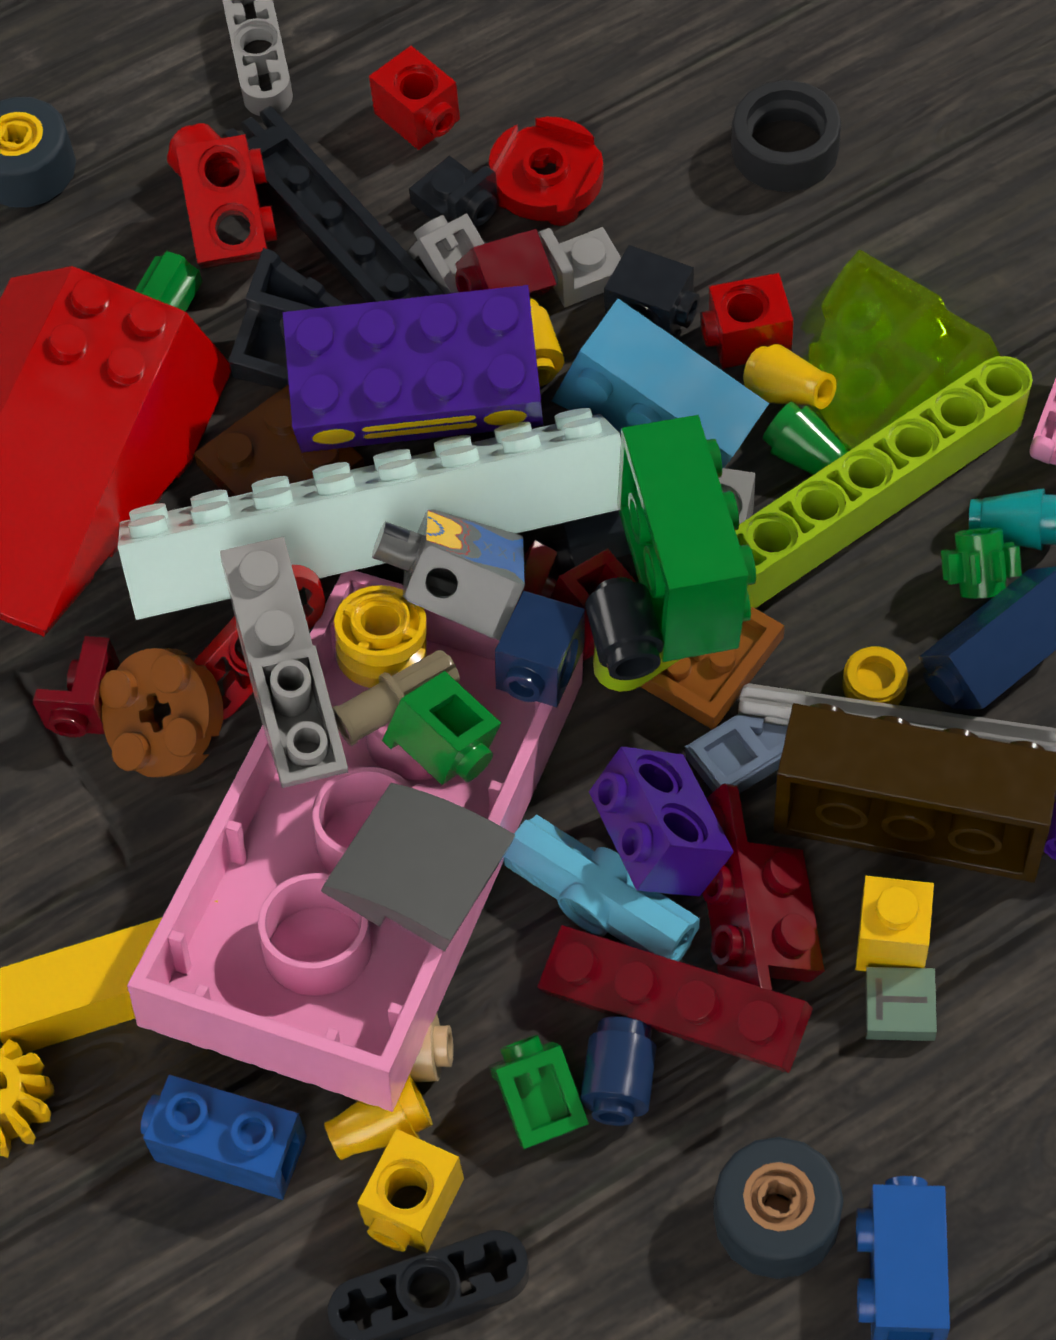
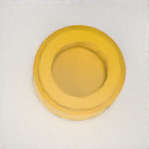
M877 646L866 647L856 651L847 660L843 673V691L846 698L898 705L906 693L908 671L902 658L892 650Z

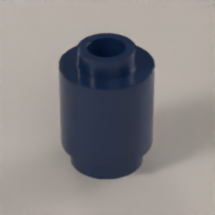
M607 1017L598 1022L597 1032L589 1036L580 1100L585 1108L592 1111L593 1119L598 1122L615 1126L629 1125L633 1122L634 1117L645 1115L649 1111L657 1046L651 1040L652 1029L646 1023L627 1017Z

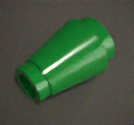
M793 401L785 405L776 415L762 438L764 442L772 447L771 455L812 475L849 452L846 446L808 405L801 408Z

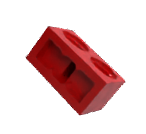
M245 134L176 146L196 258L200 268L204 269L259 259L263 248L268 249L267 242L277 240L271 206L260 207L256 189L257 184L267 183L260 148L249 150ZM221 158L235 161L240 168L237 180L226 187L215 186L207 179L210 165ZM233 215L241 216L250 223L249 236L244 242L237 245L226 244L218 237V228L221 222Z

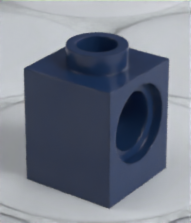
M523 591L495 649L496 689L507 692L512 697L524 702L537 701L557 708L584 650L585 609Z

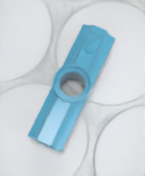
M537 814L532 819L525 820L514 833L515 837L504 855V865L557 899L559 907L565 915L582 929L596 936H605L608 932L628 946L676 961H680L690 948L691 942L699 929V918L661 893L636 891L617 852L605 847H598L593 851Z

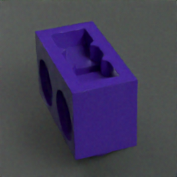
M621 746L589 790V794L636 891L700 897L734 853L683 754Z

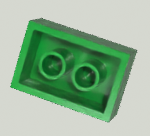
M699 415L623 427L621 431L617 506L639 583L646 585L650 592L664 645L660 653L662 662L738 649L742 623L751 619V606L747 587L756 583L754 556L748 544L739 545L735 530L739 529V513L736 499L732 491H722L719 478L722 477L720 449L716 439L706 440Z

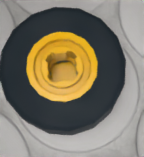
M12 97L0 101V204L8 207H32L46 203L63 192L74 176L76 158L63 117L51 104L33 97Z

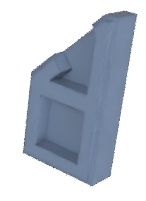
M737 714L685 746V757L712 792L726 783L737 785L740 794L779 769L788 726L764 723V718Z

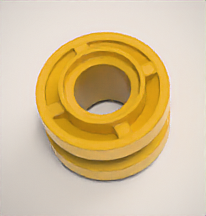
M386 585L365 587L351 593L338 606L334 617L336 659L340 670L354 683L371 688L379 683L378 677L384 672L393 676L427 657L425 610L408 602L403 597V589Z

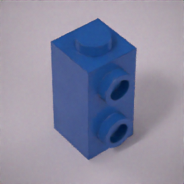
M168 1075L161 1095L153 1094L141 1120L143 1139L155 1161L281 1200L284 1199L307 1138L299 1113L172 1075Z
M897 1176L887 1179L885 1185L873 1184L869 1208H857L856 1250L857 1252L870 1253V1278H858L857 1282L858 1323H871V1340H947L950 1331L945 1186H928V1182L925 1179L915 1176Z

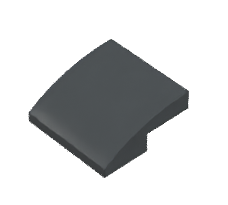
M390 783L324 883L321 892L379 927L387 917L445 952L509 849L515 834L448 800L414 788Z

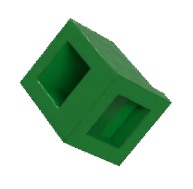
M443 671L400 699L382 741L390 749L400 745L441 785L457 775L465 782H470L492 760L493 752L489 747L501 722L446 671Z

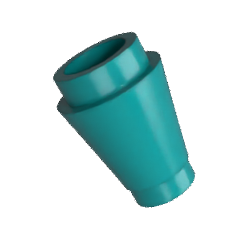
M1045 488L985 497L983 499H971L969 529L1001 528L1003 529L1004 543L1014 542V545L1042 551L1044 544L1056 545V495L1045 494Z

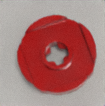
M550 116L535 118V126L526 127L518 131L517 124L500 135L489 155V168L496 172L499 206L522 218L535 221H549L557 226L568 225L578 218L579 211L585 209L594 201L603 184L602 153L594 145V136L584 126L569 119ZM548 163L556 164V172L548 175L538 174L533 169L534 167L544 168Z

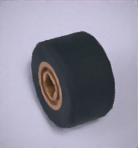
M774 1137L755 1140L735 1152L719 1173L713 1210L717 1237L730 1258L752 1274L774 1279L799 1276L820 1264L836 1243L844 1201L838 1175L824 1155L804 1142L788 1138ZM777 1194L784 1195L789 1200L787 1201L785 1198L777 1196Z

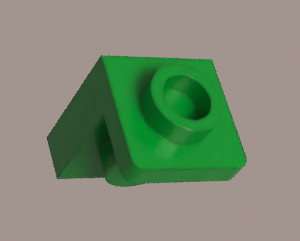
M535 1035L500 1049L503 1060L489 1065V1069L493 1079L498 1082L517 1138L523 1149L589 1124L561 1045L554 1042L542 1045L539 1035Z

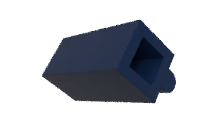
M1056 566L1027 570L1022 576L919 656L927 670L923 674L924 680L939 700L952 709H983L1056 650Z

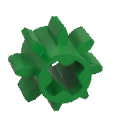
M977 528L956 532V549L941 550L943 580H948V584L959 583L960 597L962 598L995 597L1007 587V577L1022 576L1020 546H1014V542L1004 543L1003 529Z

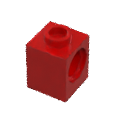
M412 45L369 75L374 113L417 150H420L436 137H441L448 133L454 124L460 120L456 82Z
M779 273L709 286V311L700 312V324L706 347L716 346L722 369L746 364L752 352L761 346L769 347L773 344H780L792 351L794 320Z

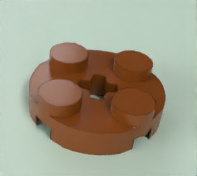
M171 648L141 650L127 657L117 670L107 672L102 678L99 693L103 701V729L112 750L114 762L119 768L125 771H136L147 777L178 776L196 769L208 757L209 754L203 753L209 746L211 736H219L223 723V702L220 689L213 674L204 665H196L190 657L185 656L188 653ZM157 699L159 703H169L171 715L163 718V730L155 722L153 714Z

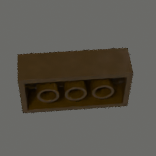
M793 703L777 773L773 832L1035 883L1051 825L1056 795V752L1045 750L1041 745L1030 741L1005 743L978 738L974 733L960 728H948L940 731L914 726L908 721L895 716L871 718L845 713L839 707L825 703H817L810 706Z

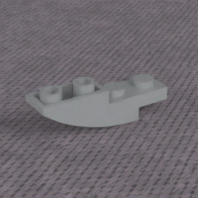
M284 536L221 550V563L236 617L237 632L268 745L282 788L348 773V765L316 646L312 644Z

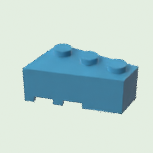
M620 299L615 301L583 345L551 401L568 410L590 408L592 415L601 414L620 435L623 427L699 415L706 440L716 439L718 443L722 468H725L769 404Z

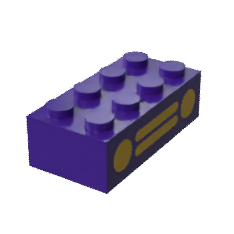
M528 285L283 312L292 427L301 452L492 432L500 426L517 422H530L531 427L543 426Z

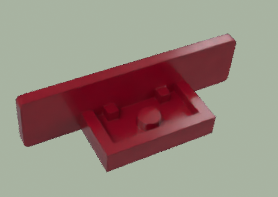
M724 783L706 799L734 853L702 893L708 907L712 932L711 953L713 960L717 964L718 974L772 990L770 978L811 982L825 972L803 850L747 842L738 786Z

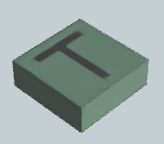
M867 967L865 974L866 1039L935 1041L937 1034L935 968Z

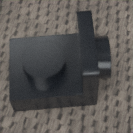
M450 155L409 188L411 204L432 220L444 215L449 223L467 213L474 226H480L486 223L496 208L499 207L496 172L488 166H484L474 174Z

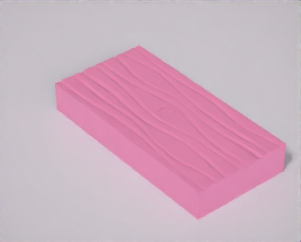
M355 570L341 573L325 604L321 618L315 623L310 633L312 644L316 646L332 707L339 706L370 689L351 681L338 666L334 617L338 606L347 596L359 589L377 585L403 589L402 584ZM424 609L426 613L427 656L437 650H443L449 655L459 672L460 680L458 683L501 722L489 747L493 752L492 760L470 782H465L457 775L441 785L400 745L390 749L382 741L390 724L388 723L358 740V743L350 746L339 732L348 765V773L282 788L262 725L127 985L137 1026L151 1029L183 1042H189L204 1049H211L222 1055L254 1064L260 1068L275 1071L278 1074L314 1084L325 1090L340 1093L346 1097L393 1112L420 1052L428 1028L435 1018L503 864L504 857L445 952L387 917L379 927L321 892V889L390 783L414 788L448 800L515 833L582 685L583 652L557 708L537 701L524 702L512 697L507 692L496 689L495 649L499 640L490 638Z

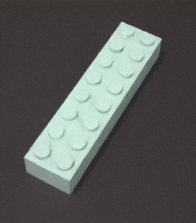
M580 408L559 413L554 416L556 424L532 429L530 422L503 425L494 430V438L471 443L469 435L445 438L435 442V451L411 456L409 449L383 452L373 457L374 465L350 470L349 463L347 462L325 465L312 471L314 478L289 484L287 476H277L253 483L251 485L253 492L228 497L227 490H214L190 498L192 506L167 511L166 504L163 503L136 508L129 512L130 520L120 522L118 550L135 618L138 620L230 599L220 551L283 536L291 565L305 566L314 571L319 578L384 564L385 562L372 558L374 545L383 523L386 521L417 533L427 510H438L512 533H520L618 510L620 433L601 414L592 415L590 408Z

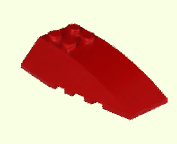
M74 266L12 277L0 298V620L43 637L46 636L90 584L95 572L109 556L113 557L118 551L120 522L130 520L129 512L136 508L157 504L162 499L163 492L176 477L179 479L191 465L194 452L199 447L231 375L228 360L186 311Z

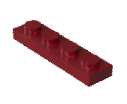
M561 925L537 986L547 995L614 1017L636 1019L646 1023L651 1029L786 1073L791 1071L813 1010L804 1000Z

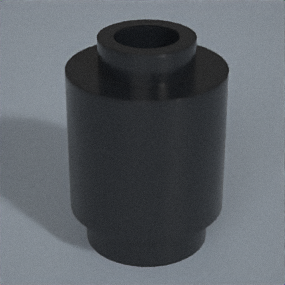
M626 577L611 578L600 583L596 587L595 592L585 602L600 664L607 667L609 675L617 680H633L651 674L661 664L659 654L662 652L664 645L648 587L642 583L633 582L630 578Z

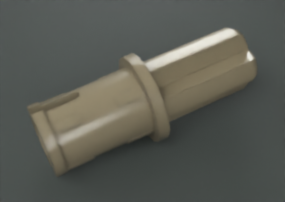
M437 650L393 676L384 672L379 675V683L339 706L332 707L337 728L344 740L350 746L358 743V740L390 723L402 697L443 671H446L458 682L460 676L454 661L443 650Z

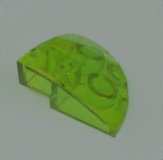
M859 249L840 272L822 303L821 309L825 317V323L819 341L810 343L809 363L821 371L834 375L836 379L834 398L826 408L820 409V412L837 438L849 450H852L984 361L1000 356L988 333L948 311L941 296Z

